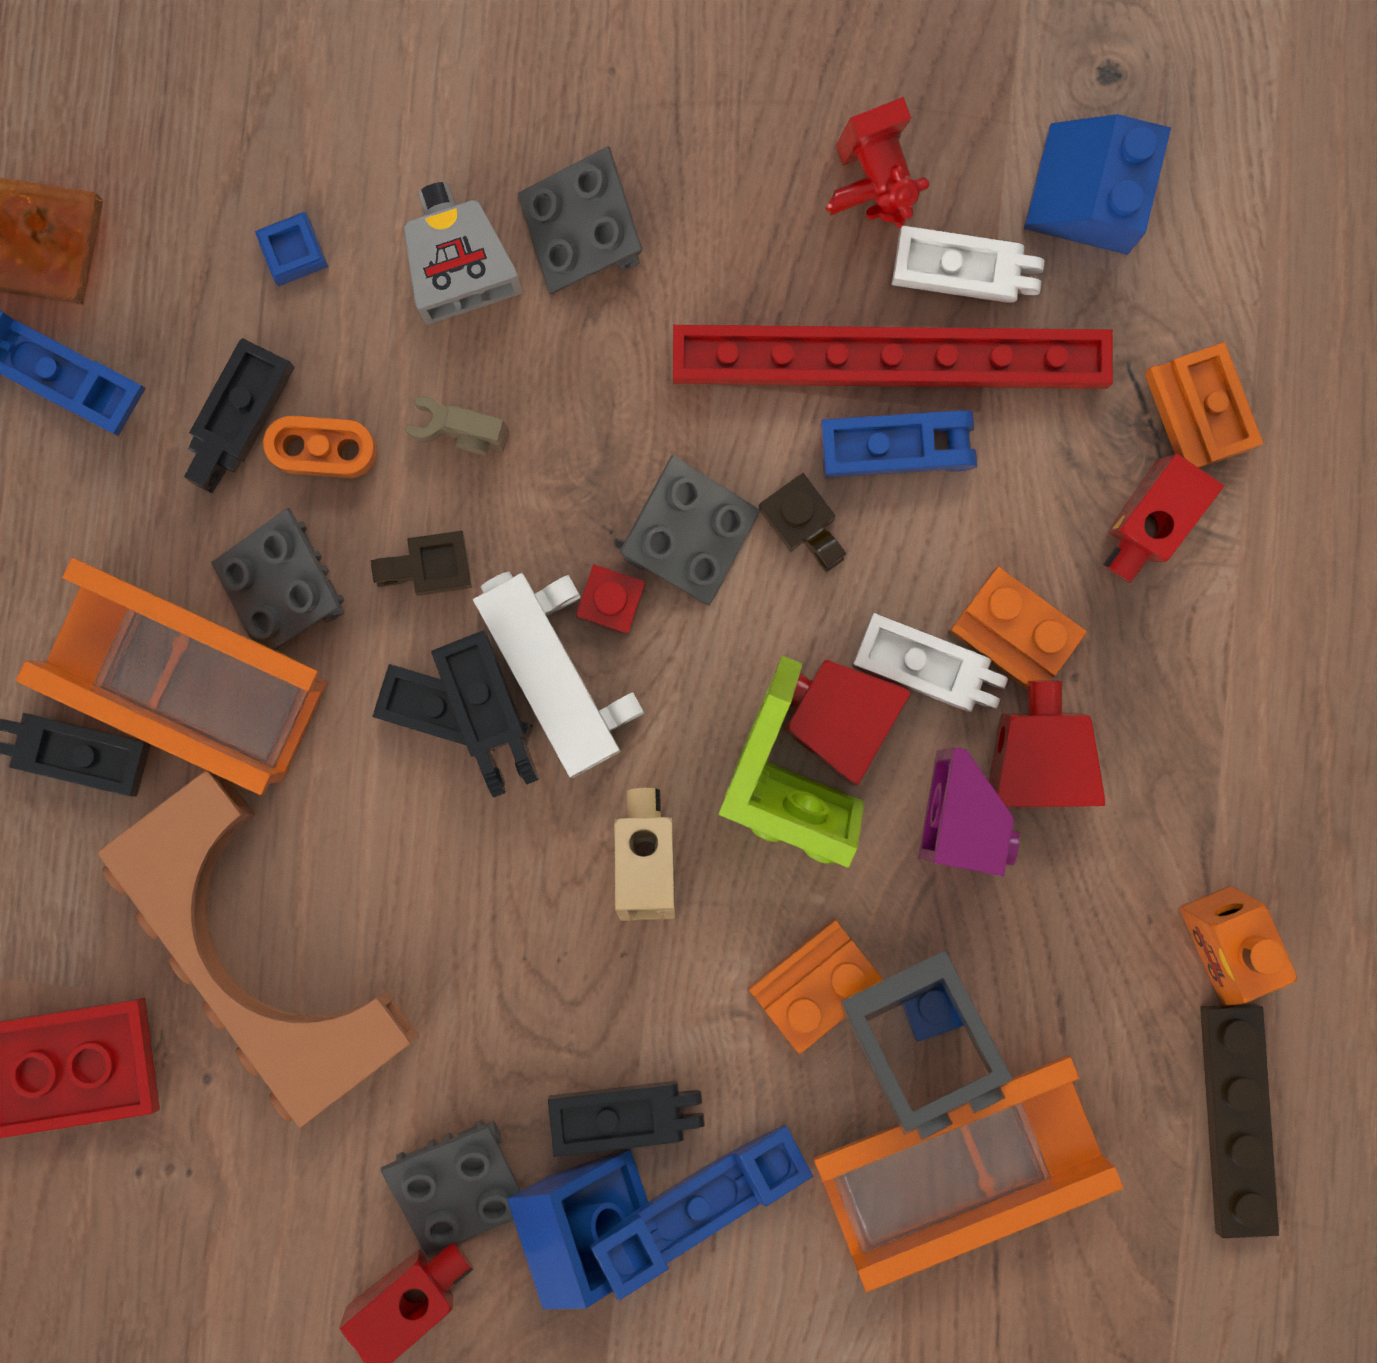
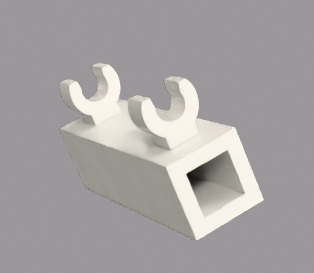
M505 572L485 582L481 586L483 594L474 598L473 601L569 777L575 778L622 752L611 731L643 715L644 711L633 692L600 711L597 708L548 618V615L581 599L569 575L554 581L537 593H534L523 573L512 577L510 572Z

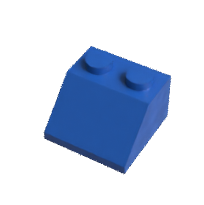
M1119 114L1051 123L1048 128L1024 229L1128 255L1146 233L1171 127Z
M631 1149L621 1150L549 1175L507 1198L543 1309H585L613 1292L589 1246L648 1202Z

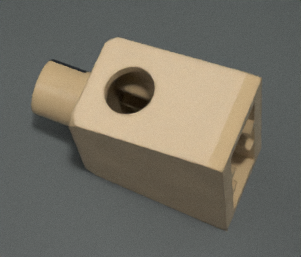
M635 788L627 790V818L615 819L616 913L620 921L675 919L672 818L661 817L660 789ZM644 841L654 844L655 852L645 857L636 855L635 846Z

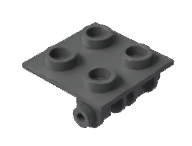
M607 146L518 193L550 294L562 290L615 263H618L620 270L633 268L640 263L638 255L643 249L610 147Z
M671 455L619 553L625 556L624 560L629 564L642 570L646 568L710 606L760 510L678 457Z
M290 508L282 511L211 562L250 639L273 650L278 649L321 619L324 622H329L344 614V610L341 607V604L344 602L343 596L337 595L330 579L327 580L326 575L329 573L327 566H320L318 563L322 558L320 552L315 551L305 533L307 530L305 523L297 522Z
M480 1120L475 1123V1127L458 1133V1136L455 1138L451 1133L444 1135V1142L440 1144L435 1139L428 1141V1148L426 1146L408 1154L401 1152L396 1155V1161L381 1167V1173L426 1255L447 1247L453 1241L458 1243L514 1220L507 1198L521 1191L498 1145L502 1143V1139L494 1121L485 1125Z

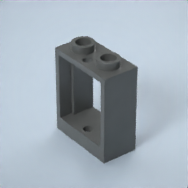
M946 951L932 956L841 1001V1009L904 1135L917 1130L922 1140L953 1124L948 1113L968 1103L973 1113H977L1005 1098L1001 1087L1007 1085L1013 1078ZM943 985L989 1074L912 1112L867 1021Z

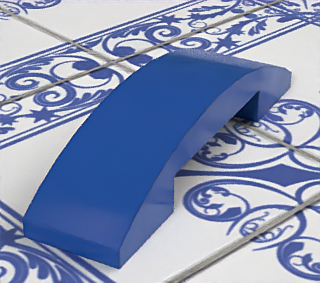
M0 310V374L94 425L119 436L146 388L99 362L92 361L14 320Z
M782 1125L738 1147L681 1180L627 1216L589 1247L616 1299L620 1301L669 1269L667 1263L756 1206L761 1204L767 1207L814 1176L788 1127Z

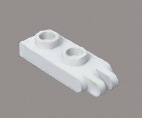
M902 225L899 232L892 285L1012 303L1017 301L1018 294H1040L1041 280L1021 276V273H1043L1045 260L1036 256L1024 255L1025 247L1020 243Z
M876 613L871 615L852 667L968 712H972L975 703L997 710L1000 698L980 689L983 683L999 689H1005L1008 681L1007 677L988 670L991 659Z

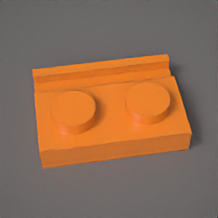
M1225 342L1181 356L1159 366L1155 365L1144 373L1174 454H1179L1199 468L1256 449L1264 444Z
M998 566L992 571L948 633L975 653L991 659L990 664L1028 691V681L1051 680L1056 676L1084 638L1087 631Z
M832 919L750 985L748 990L800 1055L846 1018L841 1009V1001L884 980L839 923Z

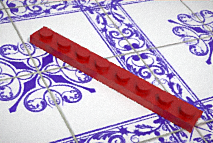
M673 324V384L1108 389L1113 384V329Z

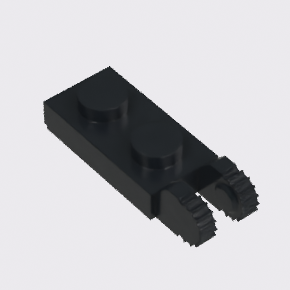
M482 630L432 650L431 654L470 756L476 757L492 797L500 796L506 792L503 774L490 752L509 744L515 759L517 772L526 785L539 779L537 770L523 739L527 735L487 632Z

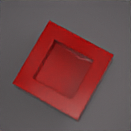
M593 564L576 613V618L629 636L646 581Z

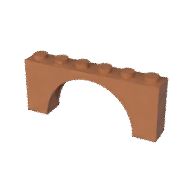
M205 770L100 849L97 854L106 865L103 867L102 872L108 883L120 894L126 893L139 910L135 916L141 928L151 938H159L172 956L169 958V963L175 974L188 985L193 983L204 998L205 1002L202 1003V1008L208 1019L218 1029L224 1030L226 1028L239 1047L236 1048V1054L241 1064L252 1075L257 1076L259 1074L272 1091L269 1098L277 1113L286 1121L293 1119L300 1129L410 1045L420 1035L387 991L372 1001L345 1012L329 1015H301L286 1012L261 1002L244 990L228 973L218 956L210 934L208 921L209 888L217 862L234 834L255 813L231 781Z

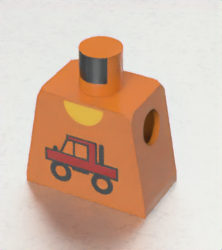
M1227 886L1179 907L1222 1006L1243 1004L1297 981V975L1269 910L1263 902L1232 886ZM1225 911H1228L1230 914L1226 916H1219L1221 913Z

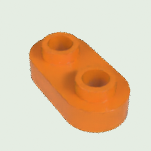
M284 416L275 420L267 428L263 439L264 452L269 461L288 474L357 478L366 474L373 467L377 458V444L374 437L362 424L353 420ZM296 439L303 440V451L299 455L290 456L288 454L289 444ZM350 443L358 444L359 452L357 456L351 460H344L342 458L343 448Z

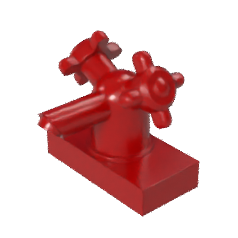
M904 97L850 117L835 146L843 166L859 160L866 178L834 190L825 208L830 212V216L875 199L876 205L866 210L868 220L880 218L885 222H894L897 228H901L902 225H905V218L910 219L913 216L912 206L918 201L920 192L928 189L929 181L924 177L916 180L911 178L899 142L901 133L912 119Z

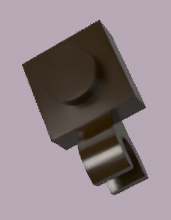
M804 473L797 476L759 504L760 512L790 552L805 543L826 573L844 561L843 557L846 555V552L834 536L825 529L826 526L835 520L836 515Z
M463 531L407 538L409 555L370 560L373 581L377 583L378 587L392 586L413 580L417 596L472 588Z

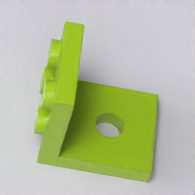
M782 655L737 761L718 815L751 828L754 834L764 840L771 842L784 841L801 848L809 857L825 864L835 862L849 868L858 848L865 801L767 761L790 707L803 664Z

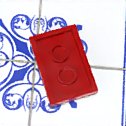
M145 998L0 1021V1138L149 1115L160 1110Z

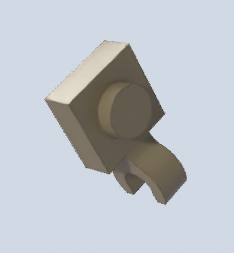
M415 397L414 405L416 408L430 412L432 419L426 427L422 428L407 424L405 431L414 440L431 442L443 434H449L451 438L456 439V447L470 453L487 455L488 448L504 452L509 430L503 419L453 405L445 407L429 397Z

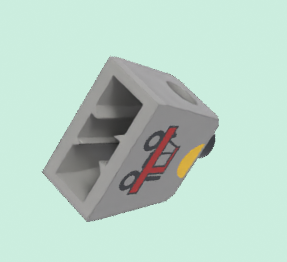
M445 182L433 183L422 188L418 192V196L425 216L405 223L404 233L415 304L426 326L523 294L516 269L480 203L477 200H470L456 205L450 186Z

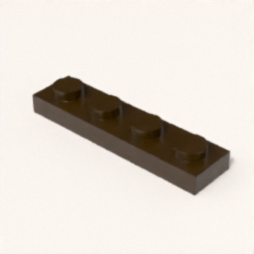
M1257 1004L1200 1006L1215 1233L1223 1239L1279 1236L1263 1006Z

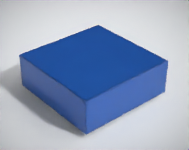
M306 212L254 231L273 280L278 286L329 267Z

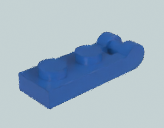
M961 410L822 419L820 424L824 478L942 470L957 472L977 468L976 450L970 449L969 432L974 430L972 411ZM934 433L948 435V450H935Z

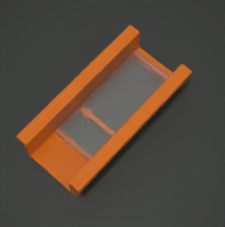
M71 558L62 578L80 586L47 661H24L16 682L256 794L264 795L269 784L283 782L328 684V681L318 678L320 671L77 558Z
M1069 1055L1013 1077L1011 1082L1001 1087L1005 1098L977 1113H973L969 1103L948 1113L953 1124L922 1140L917 1130L904 1135L899 1124H896L813 1157L866 1293L1124 1189L1116 1167L1102 1156L1073 1085V1081L1080 1078Z

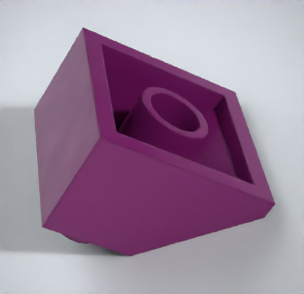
M953 747L937 750L918 859L1004 876L1006 865H1014L1019 848V832L1012 830L1014 817L967 749Z

